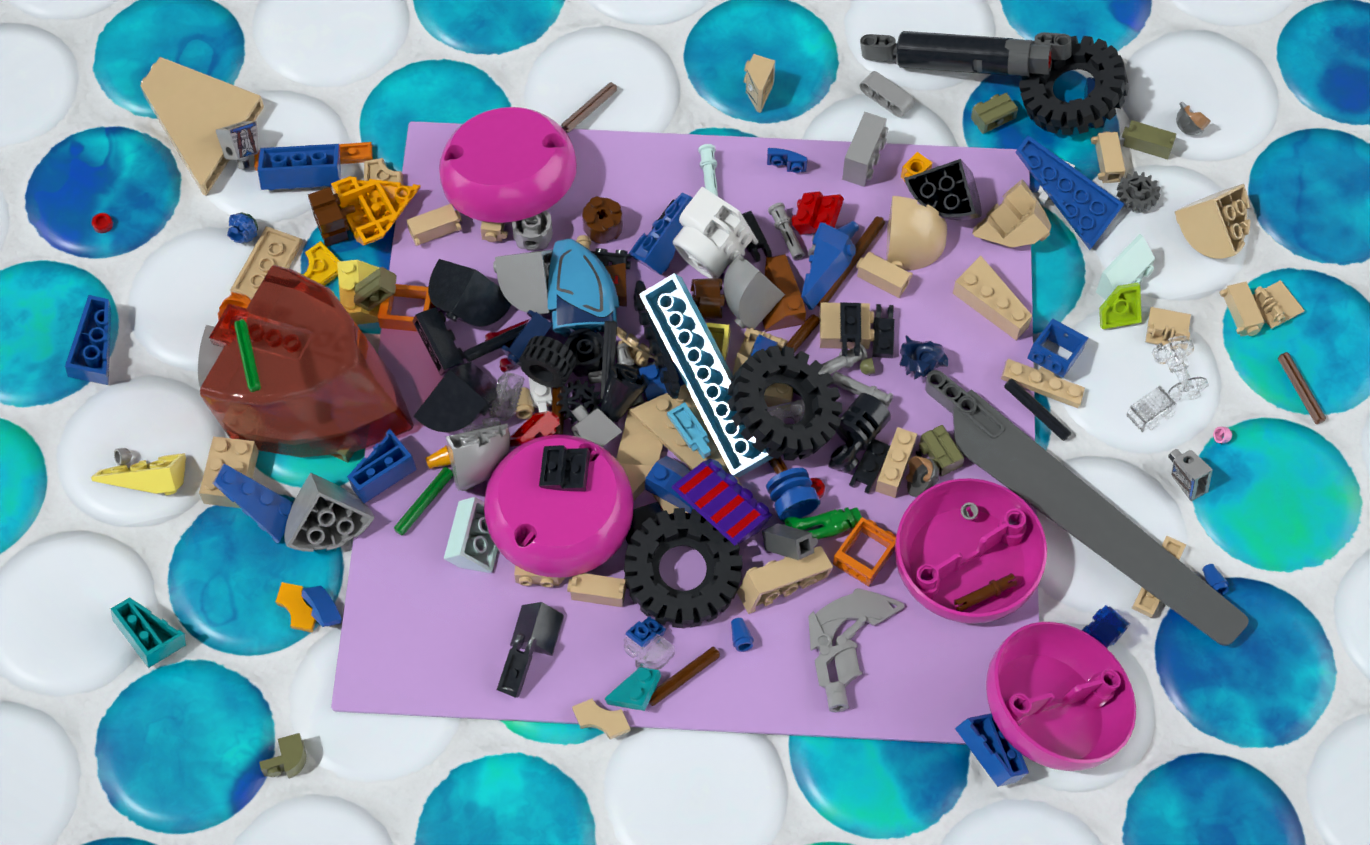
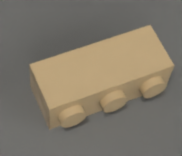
M897 427L877 480L876 492L896 498L915 446L917 433Z

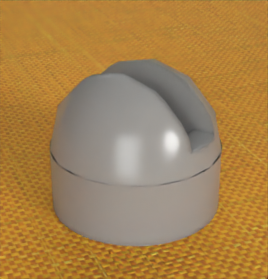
M127 448L114 450V459L117 465H124L130 462L132 454Z
M965 503L961 508V514L966 520H973L978 516V508L974 503ZM969 506L974 514L972 517L969 516L966 510Z

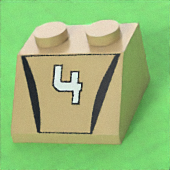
M753 54L751 61L748 60L745 65L744 71L747 73L744 83H746V93L756 111L761 113L774 84L775 60Z

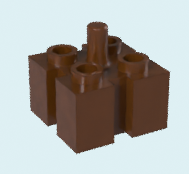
M331 187L308 194L313 216L325 246L328 247L348 240L347 231H350L346 221V215L356 212L354 205L341 208L338 194H333Z

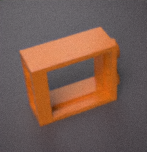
M395 284V294L380 303L378 313L379 326L384 329L418 332L412 322L414 317L391 315L394 296L425 299L423 311L436 307L429 298L428 287Z
M862 517L834 555L833 565L869 587L895 551L896 536L890 531H884L879 528L874 521L866 520ZM861 533L866 534L887 548L872 570L847 555Z

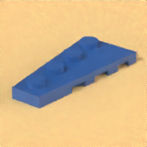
M223 464L212 484L232 502H235L242 508V511L256 521L263 531L270 534L276 543H279L285 533L287 519L293 502L230 466Z

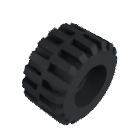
M534 336L519 359V366L525 375L533 381L546 387L559 388L566 384L577 361L573 352L558 340L545 336Z

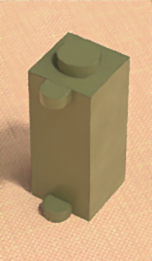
M1131 120L1130 126H1125L1121 138H1125L1124 147L1168 160L1176 133Z

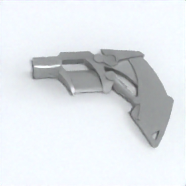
M857 588L852 594L841 597L823 607L816 614L813 611L808 616L811 651L819 649V656L815 659L819 686L826 690L829 711L842 712L849 708L845 687L862 674L859 670L855 649L857 648V643L852 641L851 638L865 623L876 626L903 610L904 604L902 602ZM890 604L896 605L897 607L893 609ZM846 620H857L842 635L837 637L836 646L833 647V637L841 624ZM835 659L839 681L830 682L827 665Z

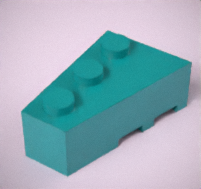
M130 597L110 608L113 622L148 668L186 646L185 633L171 627L167 621L159 619L150 610Z

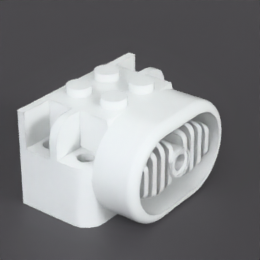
M703 186L681 213L679 221L683 228L673 240V245L681 257L707 278H719L739 254L742 257L746 254L744 249L750 242L755 245L758 243L741 212Z

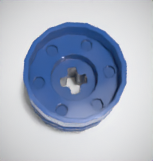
M792 468L783 471L771 478L766 484L771 501L775 502L774 507L778 517L783 522H785L787 517H806L813 513L821 504L815 488L811 487L812 481L809 478V474L804 468Z

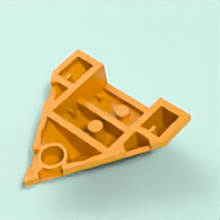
M351 176L331 183L334 194H338L341 208L354 205L356 212L346 215V221L356 241L362 245L382 239L421 188V185L416 184L406 186L401 185L400 182L375 179L365 181L357 180V177Z

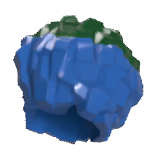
M240 212L230 215L229 226L232 227L228 229L227 236L232 241L234 240V242L242 244L252 241L257 236V221L250 214Z

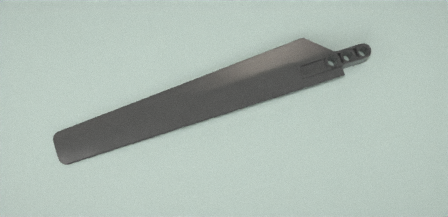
M933 370L928 373L925 391L952 413L955 444L962 455L1218 644L1228 646L1244 631L1248 625V617L977 393L972 389L967 393L941 371ZM931 382H937V383H939V384H938V385H934V384H932Z

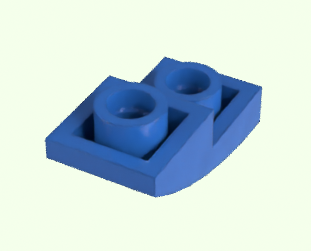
M779 148L767 149V165H787V172H806L807 157L790 150Z
M321 585L303 589L301 596L313 608L311 616L322 627L341 623L342 619L336 605Z
M649 616L642 623L638 621L626 631L625 635L641 647H646L662 637L666 628Z

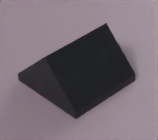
M543 602L522 605L510 646H513L517 634L521 632L525 635L521 649H525L529 639L533 637L537 640L534 652L553 656L564 615Z

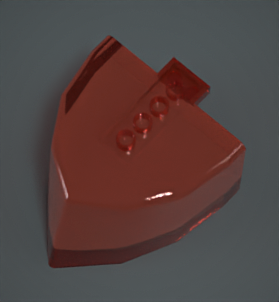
M277 265L271 266L248 307L242 308L228 304L209 336L212 344L223 347V350L200 388V396L231 439L255 441L257 449L260 451L296 457H311L338 454L336 453L338 450L349 449V453L356 452L381 442L386 437V432L389 429L397 436L410 431L414 426L394 375L332 290L292 269ZM244 319L248 326L261 385L260 390L251 392L247 386L234 326L235 321Z

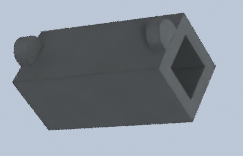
M777 523L762 530L766 551L795 560H800L813 554L814 547L818 544V539L812 537V533Z

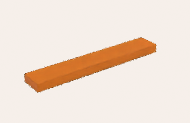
M372 142L339 144L340 164L364 163V161L373 160ZM260 150L254 155L255 171L258 170Z

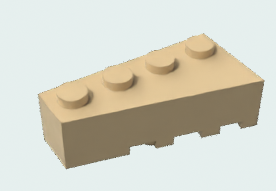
M980 255L955 281L953 294L1013 339L1017 340L1029 328L1032 314Z
M818 546L814 548L813 554L800 560L785 557L777 562L772 560L763 567L749 569L737 594L748 614L756 611L755 607L762 603L764 606H768L781 594L787 597L795 592L798 586L804 589L827 578L833 566L823 548Z

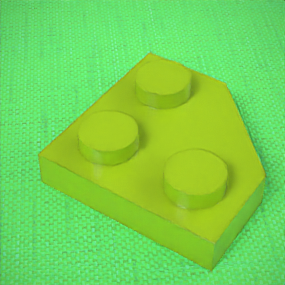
M1138 282L1117 286L1099 307L1100 327L1102 329L1142 323L1141 287Z

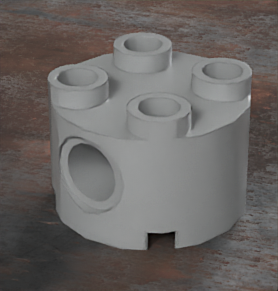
M545 210L533 217L512 222L514 240L519 248L543 250L548 247V243L553 235L549 212Z

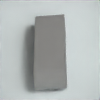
M877 71L871 72L859 85L865 95L899 118L906 114L915 104L910 94Z

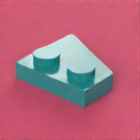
M639 667L607 695L605 701L607 705L645 711L662 675L659 670Z

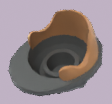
M1180 102L1181 109L1176 117L1179 129L1189 135L1202 133L1211 120L1201 112L1193 113L1189 105L1187 106L1184 102Z
M914 456L908 461L907 490L910 496L916 498L925 490L937 484L939 481V469L934 461L927 457Z

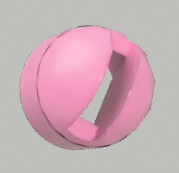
M1217 427L1213 433L1214 440L1217 443H1227L1232 438V432L1228 427Z

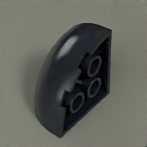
M961 159L904 178L913 197L922 206L930 205L939 211V216L942 218L971 220L982 215L980 198L973 172Z
M442 259L437 261L429 280L428 293L433 305L447 313L446 317L454 322L460 320L473 326L483 327L497 322L510 309L512 304L505 298L500 287L476 269Z
M471 361L449 369L413 417L429 429L438 432H454L468 426L481 414L485 416L492 409L491 404L497 398V390L488 376Z

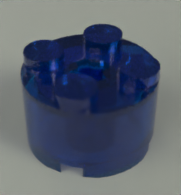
M1105 605L1092 617L1094 621L1086 625L1082 631L1094 637L1108 648L1120 639L1131 623L1111 606Z

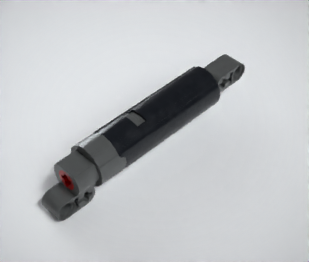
M913 31L901 32L897 43L896 39L890 35L866 34L860 39L861 54L866 60L892 61L896 58L900 68L1029 77L1030 73L1049 74L1052 59L1066 60L1072 55L1071 37L1060 33H1039L1035 36V41Z

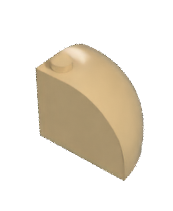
M1244 183L1202 198L1175 211L1176 221L1185 239L1196 251L1210 258H1228L1239 253L1245 245V235H1248L1250 230V220H1247V209L1250 208Z
M892 196L887 226L886 261L904 270H917L929 266L941 256L945 249L947 240V223L945 219L941 218L939 211L930 205L925 207L917 204L918 200Z

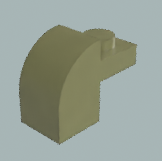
M300 733L279 738L278 743L281 756L259 762L265 777H276L285 771L290 779L300 773L306 762L305 746Z

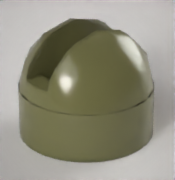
M872 357L864 359L860 363V370L865 375L875 374Z

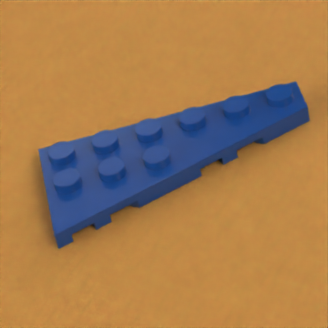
M1027 136L1015 153L1087 248L1091 250L1124 206V203L1033 138Z

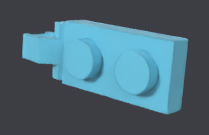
M684 402L667 412L668 418L688 447L693 452L697 450L703 459L710 456L711 449L707 445L709 443L708 434L687 404Z

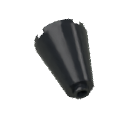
M616 363L615 366L612 364L609 369L600 409L612 422H618L649 385V380L644 374L640 377L636 374L637 369L621 363Z

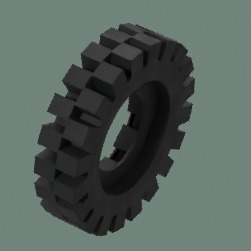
M1072 36V55L1066 60L1052 59L1049 74L1030 73L1029 77L1021 76L1022 80L1019 83V89L1028 116L1031 120L1034 119L1037 126L1042 129L1046 126L1048 132L1057 134L1061 127L1063 135H1072L1074 127H1077L1079 134L1089 132L1087 124L1092 123L1096 129L1104 125L1103 116L1111 120L1116 115L1115 108H1122L1125 102L1124 96L1128 94L1126 70L1121 55H1118L1117 50L1112 45L1108 47L1106 41L1098 38L1094 43L1093 37L1083 36L1081 43H1078L1077 36ZM1070 70H1084L1094 77L1095 87L1088 94V97L1083 100L1079 98L1064 102L1059 100L1053 93V85L1057 78Z
M770 346L766 350L761 349L742 364L731 379L733 382L729 385L728 395L732 397L728 401L729 411H737L732 417L735 426L745 425L746 427L740 434L747 441L753 436L757 439L753 447L760 452L769 447L768 456L778 459L783 454L784 460L794 461L797 457L801 460L809 457L812 453H816L835 435V430L839 428L841 418L838 416L842 413V403L835 402L840 397L838 387H828L834 381L829 372L820 376L818 372L823 366L817 360L809 365L807 362L810 355L800 351L794 356V348L784 346L781 350H779L778 346ZM776 383L787 384L800 394L804 401L805 413L799 422L785 424L776 416L770 415L764 400L765 391L770 385Z
M674 508L671 514H668L667 510L657 513L656 519L648 518L642 523L640 530L636 529L631 537L630 545L628 544L624 579H626V588L630 590L629 596L634 604L638 603L640 605L641 612L647 617L653 615L655 621L665 625L666 622H670L672 627L683 628L684 624H690V628L701 626L704 620H707L709 623L718 617L719 612L723 613L730 606L731 600L735 598L738 591L743 566L742 555H739L740 547L738 544L734 546L695 509H692L691 513H685V508ZM678 546H687L697 550L706 562L707 570L704 580L696 588L687 591L676 590L668 586L663 581L659 571V564L663 555L668 550Z

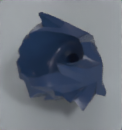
M906 335V342L901 345L900 349L902 358L899 365L905 367L907 375L914 372L915 380L920 376H927L929 372L938 367H948V357L942 345L932 341L920 342L911 340Z

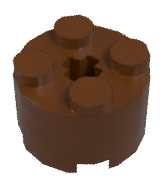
M598 196L591 198L590 202L583 208V230L589 236V239L595 243L606 244L607 241L614 238L616 240L622 233L623 227L620 204L610 198Z
M721 278L692 279L690 292H692V298L703 319L722 318L721 306H724L725 299L724 294H720V290H722Z

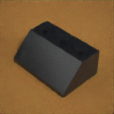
M435 307L415 314L412 322L440 376L447 373L449 369L464 364V353L460 347H456L454 343L456 338L452 330L446 328L444 324L446 318L443 312H438Z

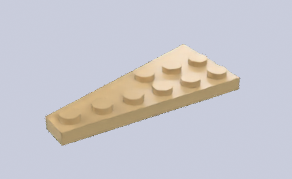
M686 385L680 386L677 399H672L668 393H665L630 410L629 413L643 423V426L648 431L650 430L658 437L659 441L679 460L686 463L691 468L690 470L711 458L718 461L727 474H731ZM684 402L708 434L709 443L707 445L711 449V455L705 459L702 458L697 450L693 452L688 447L667 416V412Z

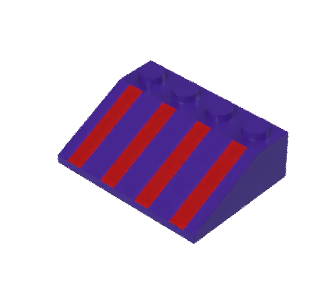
M711 458L700 463L671 487L734 546L758 534L773 515L764 503L758 502L753 497V493L738 484V480L733 475L727 474L722 469V465Z

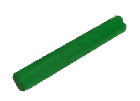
M244 319L235 321L234 326L247 386L251 392L260 390L261 385L248 326Z
M444 467L394 526L396 533L402 536L407 532L453 477L451 469Z

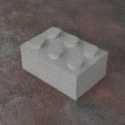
M864 112L845 156L842 180L863 187L867 180H871L874 172L873 166L878 164L880 159L879 152L881 149L884 150L887 141L886 136L889 128L886 127V118Z

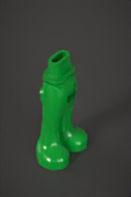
M846 507L844 510L834 509L812 517H787L785 525L800 530L822 525L824 527L807 531L812 533V537L819 540L839 535L850 528L853 529L862 516L857 507L852 509Z

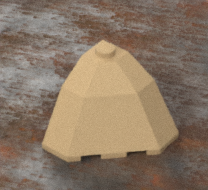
M1021 179L1002 196L1003 201L1000 205L995 204L986 214L987 217L974 227L972 233L975 237L1008 247H1017L1045 240L1050 235L1051 224L1044 209L1025 181Z

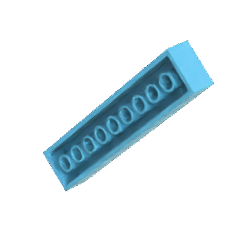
M674 273L640 293L639 295L731 474L735 477H741L773 459V457L768 456L769 447L762 452L753 447L757 439L753 436L747 441L740 434L746 428L745 425L736 427L732 420V417L737 413V411H729L728 401L732 397L728 395V388L733 382L731 381L733 375L683 278Z

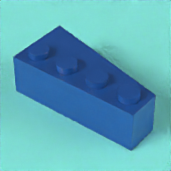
M88 295L65 364L68 377L109 385L111 306L109 299Z

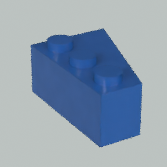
M390 429L386 432V437L380 444L377 443L373 447L372 453L367 458L364 457L347 476L353 491L363 504L417 470L412 455Z
M991 713L967 718L955 728L997 787L1016 783L1029 774L1022 754L1005 739Z

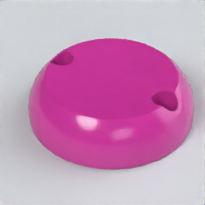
M505 107L489 110L463 123L452 134L445 145L439 164L440 182L449 203L460 213L470 218L495 223L523 220L549 209L570 189L577 169L575 150L566 131L550 117L538 111L522 107Z
M557 434L538 437L525 442L501 460L493 471L486 488L484 513L492 541L506 559L527 572L545 577L561 578L593 570L605 563L617 552L630 530L634 501L629 479L621 464L609 451L581 437ZM564 445L567 449H589L590 458L586 491H560L539 486L544 446Z
M967 478L936 484L921 493L909 505L898 526L895 555L897 568L904 585L921 605L945 619L973 624L1004 618L1027 602L1042 579L1047 561V544L1038 517L1023 499L996 483ZM970 502L977 506L978 516L975 519L966 520L962 516L961 508L965 503ZM970 506L967 507L966 510L969 516H974ZM1010 573L1015 576V579L1010 581L1017 580L1018 585L1001 592L1000 596H993L962 612L956 609L960 605H954L955 599L988 585L991 580L997 581Z
M1056 622L1031 623L1014 631L1002 642L992 657L986 681L987 700L992 717L1005 739L1018 752L1031 761L1055 770H1089L1113 758L1130 739L1136 721V702L1132 685L1115 656L1103 644L1086 632Z

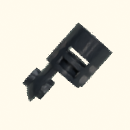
M861 393L842 415L840 426L835 431L846 444L839 446L832 453L828 464L829 468L842 470L844 473L854 469L859 462L856 458L859 450H866L869 444L876 438V435L891 420L889 410L879 399L870 394Z

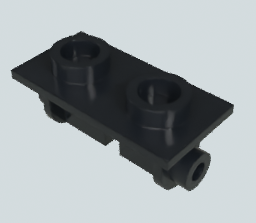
M596 248V251H591L604 266H608L609 262H612V265L625 263L626 269L630 270L631 262L627 261V259H632V256L627 254L628 251L616 250L615 253H609L607 249Z

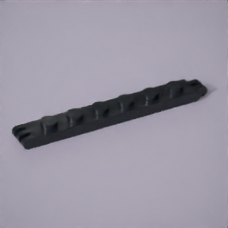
M639 280L636 282L633 295L634 308L639 313L640 325L644 327L645 339L649 341L650 353L655 357V367L660 371V381L665 385L668 395L672 399H677L680 392L679 377L671 355L639 295L646 290L644 282Z

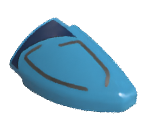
M573 239L556 241L552 252L548 279V309L555 310L552 312L553 331L568 338L573 331L582 328L591 329V331L596 333L604 332L605 321L617 322L616 308H619L617 292L609 272L598 257L579 242Z

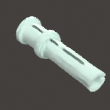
M704 144L698 148V152L701 155L700 168L704 172L705 188L718 196L715 174L717 161L714 156L716 148L712 144Z

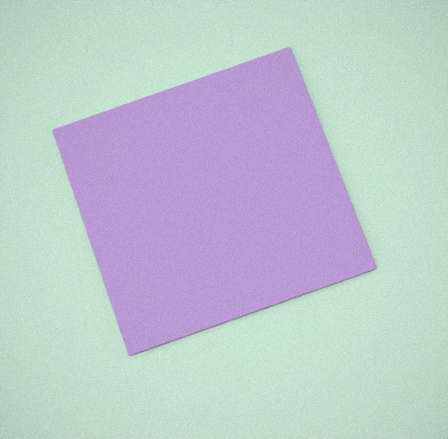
M413 121L409 123L402 170L403 185L412 186L416 184L421 185V188L395 222L389 271L397 276L396 284L424 287L429 286L432 271L439 259L476 269L499 286L497 273H495L493 268L495 257L551 250L554 248L556 241L564 239L576 241L578 236H588L583 230L582 213L583 208L590 202V199L596 196L610 198L620 204L623 227L622 233L616 240L614 238L607 241L606 244L591 241L590 251H596V248L607 249L609 253H615L616 250H625L629 253L644 233L646 235L649 234L653 227L652 224L659 219L673 199L675 200L682 192L694 197L702 186L705 188L704 172L700 168L701 155L698 152V148L704 144H712L716 148L714 156L717 161L715 174L718 197L738 209L741 214L752 211L767 240L772 257L786 254L802 295L805 276L807 273H810L811 269L808 251L812 248V238L815 233L800 235L791 222V227L805 254L803 258L793 260L780 230L775 228V221L772 215L768 213L770 206L776 203H784V210L792 220V216L796 215L798 210L797 201L802 199L803 193L820 191L823 196L841 194L844 201L835 229L855 221L859 226V230L851 239L855 245L876 216L884 218L885 225L862 257L864 258L868 252H872L874 255L886 260L887 226L892 196L915 199L901 178L902 166L916 152L933 162L932 168L961 159L973 172L981 203V217L971 220H950L944 218L947 223V240L943 253L935 262L927 267L917 270H905L913 273L900 298L857 277L858 268H856V263L828 303H870V311H874V318L876 304H881L882 307L880 318H888L887 309L889 305H894L893 358L872 357L873 341H870L869 349H866L867 358L872 357L875 374H863L860 370V363L862 361L853 363V366L850 368H841L837 372L869 387L877 386L878 390L887 394H893L892 401L888 407L891 420L876 435L875 439L891 445L897 427L917 433L911 459L916 456L915 452L920 449L921 435L940 425L945 427L955 443L952 413L927 394L925 391L927 376H920L914 380V372L907 375L905 367L899 365L902 358L900 349L901 345L906 342V335L915 341H932L942 345L948 357V367H938L935 370L944 373L967 393L972 389L1035 441V415L1004 388L1007 381L1001 379L1007 359L1034 368L1033 361L1027 359L1033 345V317L1031 318L1029 328L1015 340L953 294L955 281L981 255L1032 314L1031 244L1008 247L975 237L972 234L974 227L987 217L986 214L995 204L1000 205L1002 203V196L1021 179L1025 181L1030 189L1029 170L1015 153L1017 149L886 143L884 150L881 149L879 152L880 159L878 164L873 166L874 172L871 180H867L863 187L842 180L844 160L851 142L573 129L567 134L575 150L576 175L567 193L556 204L546 210L551 215L553 231L547 248L543 250L519 248L514 240L512 222H505L504 231L508 235L506 239H502V242L482 240V221L470 218L460 213L462 221L459 222L462 230L415 246L406 220L450 204L440 182L439 164L445 145L462 124ZM767 149H785L807 157L806 172H787V165H767ZM745 248L746 254L743 258L765 275L767 257L762 248L757 249L761 258L759 262H755L751 253ZM677 249L669 268L662 275L653 272L633 257L632 259H627V261L631 262L630 270L626 269L627 307L619 306V308H616L617 327L627 332V336L631 333L639 338V344L643 343L649 347V341L644 336V327L639 322V313L634 308L633 295L637 281H643L647 290L675 273L683 278L690 292L692 279H707L706 276L688 264L681 257ZM728 267L719 277L722 279V290H720V294H724L723 284ZM394 296L391 315L414 317L415 314L423 312L425 299ZM725 300L724 306H721L722 318L704 319L705 323L729 325L730 338L726 363L733 374L737 352H739L745 339L744 334L748 327L746 326L743 329L735 322L737 317L731 312ZM803 300L806 310L805 321L812 314L820 318V307L816 305L813 310H809ZM511 305L507 313L497 322L488 326L477 327L460 320L454 322L446 317L447 313L443 312L446 318L444 324L448 330H452L456 338L454 343L457 348L460 347L463 353L465 350L485 342V335L487 333L501 331L531 318L527 315V312ZM552 312L540 314L552 323ZM761 321L755 330L764 331L767 334L770 333L773 336L789 341L802 325L765 332L763 321ZM819 321L817 327L795 351L794 356L803 351L810 355L807 364L810 365L815 360L823 364L839 356L841 349L820 348ZM870 323V329H873V323ZM553 325L545 334V337L558 340L564 345L568 337L554 332ZM381 328L377 360L384 368L396 410L369 422L364 457L367 458L372 453L373 447L377 443L380 444L386 437V432L390 429L412 455L417 470L365 503L375 518L364 532L353 539L331 704L333 711L578 724L572 707L593 698L594 702L602 709L609 711L622 709L629 727L966 744L955 728L967 718L991 713L986 691L989 664L1002 642L1014 631L1031 623L1039 622L1038 587L1023 606L1004 618L973 624L948 620L926 609L910 594L899 574L895 551L869 587L833 565L834 555L853 529L851 528L839 535L819 539L818 544L814 547L821 546L833 566L827 578L804 589L798 586V589L787 597L781 594L768 606H764L763 603L756 606V611L748 614L736 593L735 598L731 600L730 606L723 613L719 612L716 619L709 623L707 620H704L701 626L690 628V624H684L683 628L672 627V623L666 622L665 625L661 624L666 628L664 635L646 647H641L625 635L626 631L638 621L642 623L648 618L640 611V605L638 603L634 604L629 596V588H626L623 607L571 600V592H567L569 579H572L573 576L566 577L559 586L553 585V587H543L539 584L523 586L516 583L514 576L515 565L506 559L499 550L497 551L492 573L459 568L444 560L458 502L472 497L485 502V492L489 479L473 486L474 488L471 490L458 491L455 486L454 477H452L407 532L402 536L399 535L394 529L398 521L444 467L452 470L451 465L429 469L425 457L430 456L447 445L445 436L507 423L511 436L528 420L519 419L514 413L517 390L522 387L530 390L529 377L525 375L519 365L514 366L507 372H502L499 368L500 360L507 358L501 348L472 361L488 376L497 390V398L491 404L492 409L485 416L481 414L471 424L454 432H438L429 429L413 416L445 374L440 376L418 332ZM616 335V345H618V342L622 339ZM650 357L648 363L655 362V359ZM572 372L565 384L567 387L570 381L575 384L576 380H580L581 384L588 381V387L594 385L593 391L600 392L601 394V383L590 384L588 376L577 377ZM931 382V383L934 384V385H938V384H939V383H937V382ZM830 384L829 388L838 387L840 397L835 402L842 403V413L838 416L841 418L859 395L837 385ZM1025 389L1032 397H1034L1033 391ZM573 391L569 392L567 398L572 397ZM642 393L643 400L646 403L644 394ZM793 393L790 411L768 407L767 411L771 416H776L785 424H795L803 418L805 405L802 397ZM548 406L547 411L552 412V406ZM591 407L586 408V411L589 413ZM534 408V413H539V409ZM628 410L618 422H613L622 432L603 446L615 458H617ZM570 418L564 420L563 435L574 436L571 427L578 423V421L572 425ZM837 433L816 453H812L807 458L800 460L797 457L794 461L784 460L783 454L780 456L788 469L804 468L807 470L809 478H818L825 485L824 495L820 498V506L806 517L816 516L834 509L844 510L846 507L849 509L857 507L863 518L874 521L879 528L884 531H890L896 536L904 512L916 499L910 496L907 490L908 481L906 476L909 474V465H907L896 498L875 491L880 472L869 494L865 493L867 485L856 481L854 487L849 486L866 450H859L856 454L859 462L848 473L829 468L828 464L832 453L839 446L846 444ZM663 445L660 459L668 456L685 465L689 470L691 469ZM510 446L509 453L518 446ZM922 453L923 458H929L927 454L924 455ZM964 455L963 466L944 476L939 474V481L937 482L939 484L949 480L971 478L993 482L1007 488ZM769 461L747 474L737 477L742 487L750 490L753 493V497L758 502L764 503L769 508V512L773 514L758 534L738 544L740 547L739 555H742L743 563L739 587L749 569L753 567L760 568L772 560L777 562L786 557L766 551L764 548L762 530L777 523L785 525V522L779 519L774 507L775 502L771 501L770 494H768L766 489L768 481L777 475ZM644 489L634 501L633 509L656 503L657 501L652 493ZM1027 503L1037 516V509ZM814 526L803 531L815 530L824 526ZM861 533L847 555L872 570L887 548L866 534ZM626 539L611 558L597 568L586 572V574L624 579L625 554L628 546ZM678 546L668 550L661 558L659 564V571L663 581L671 588L680 591L691 590L700 585L705 578L707 570L703 556L697 550L687 546ZM857 588L902 602L904 604L903 610L876 626L865 623L851 638L852 641L857 643V648L855 649L859 670L862 674L845 687L849 708L842 712L829 711L826 690L819 686L815 659L819 656V649L812 651L810 649L808 616L813 611L816 614L829 603L852 594ZM543 602L564 615L553 656L533 652L520 696L514 698L496 689L509 650L512 648L510 643L521 606ZM890 604L893 609L897 607L896 605ZM735 618H743L754 639L753 647L748 651L739 652L733 647L731 621ZM846 620L841 624L833 637V647L836 646L837 637L842 635L857 620ZM711 647H715L720 653L718 659L656 705L651 706L648 703L645 711L607 705L605 701L606 696L639 667L660 671L662 676L656 686L657 688ZM834 659L827 665L830 682L839 681Z

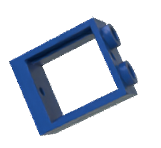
M1052 318L1033 343L1027 359L1064 378L1082 353L1089 337ZM1047 340H1050L1072 352V355L1066 360L1042 346Z

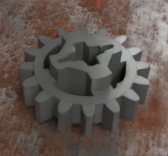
M1135 171L1133 176L1127 173L1126 178L1122 177L1120 183H1118L1116 196L1121 197L1120 201L1122 203H1126V209L1132 207L1133 212L1136 208L1143 212L1144 208L1149 211L1151 206H1156L1160 197V187L1156 186L1158 181H1151V175L1145 177V172L1138 175Z

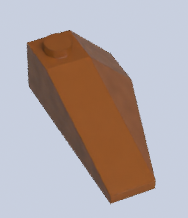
M786 254L766 258L764 276L785 295L762 320L765 332L803 325L806 319V310Z

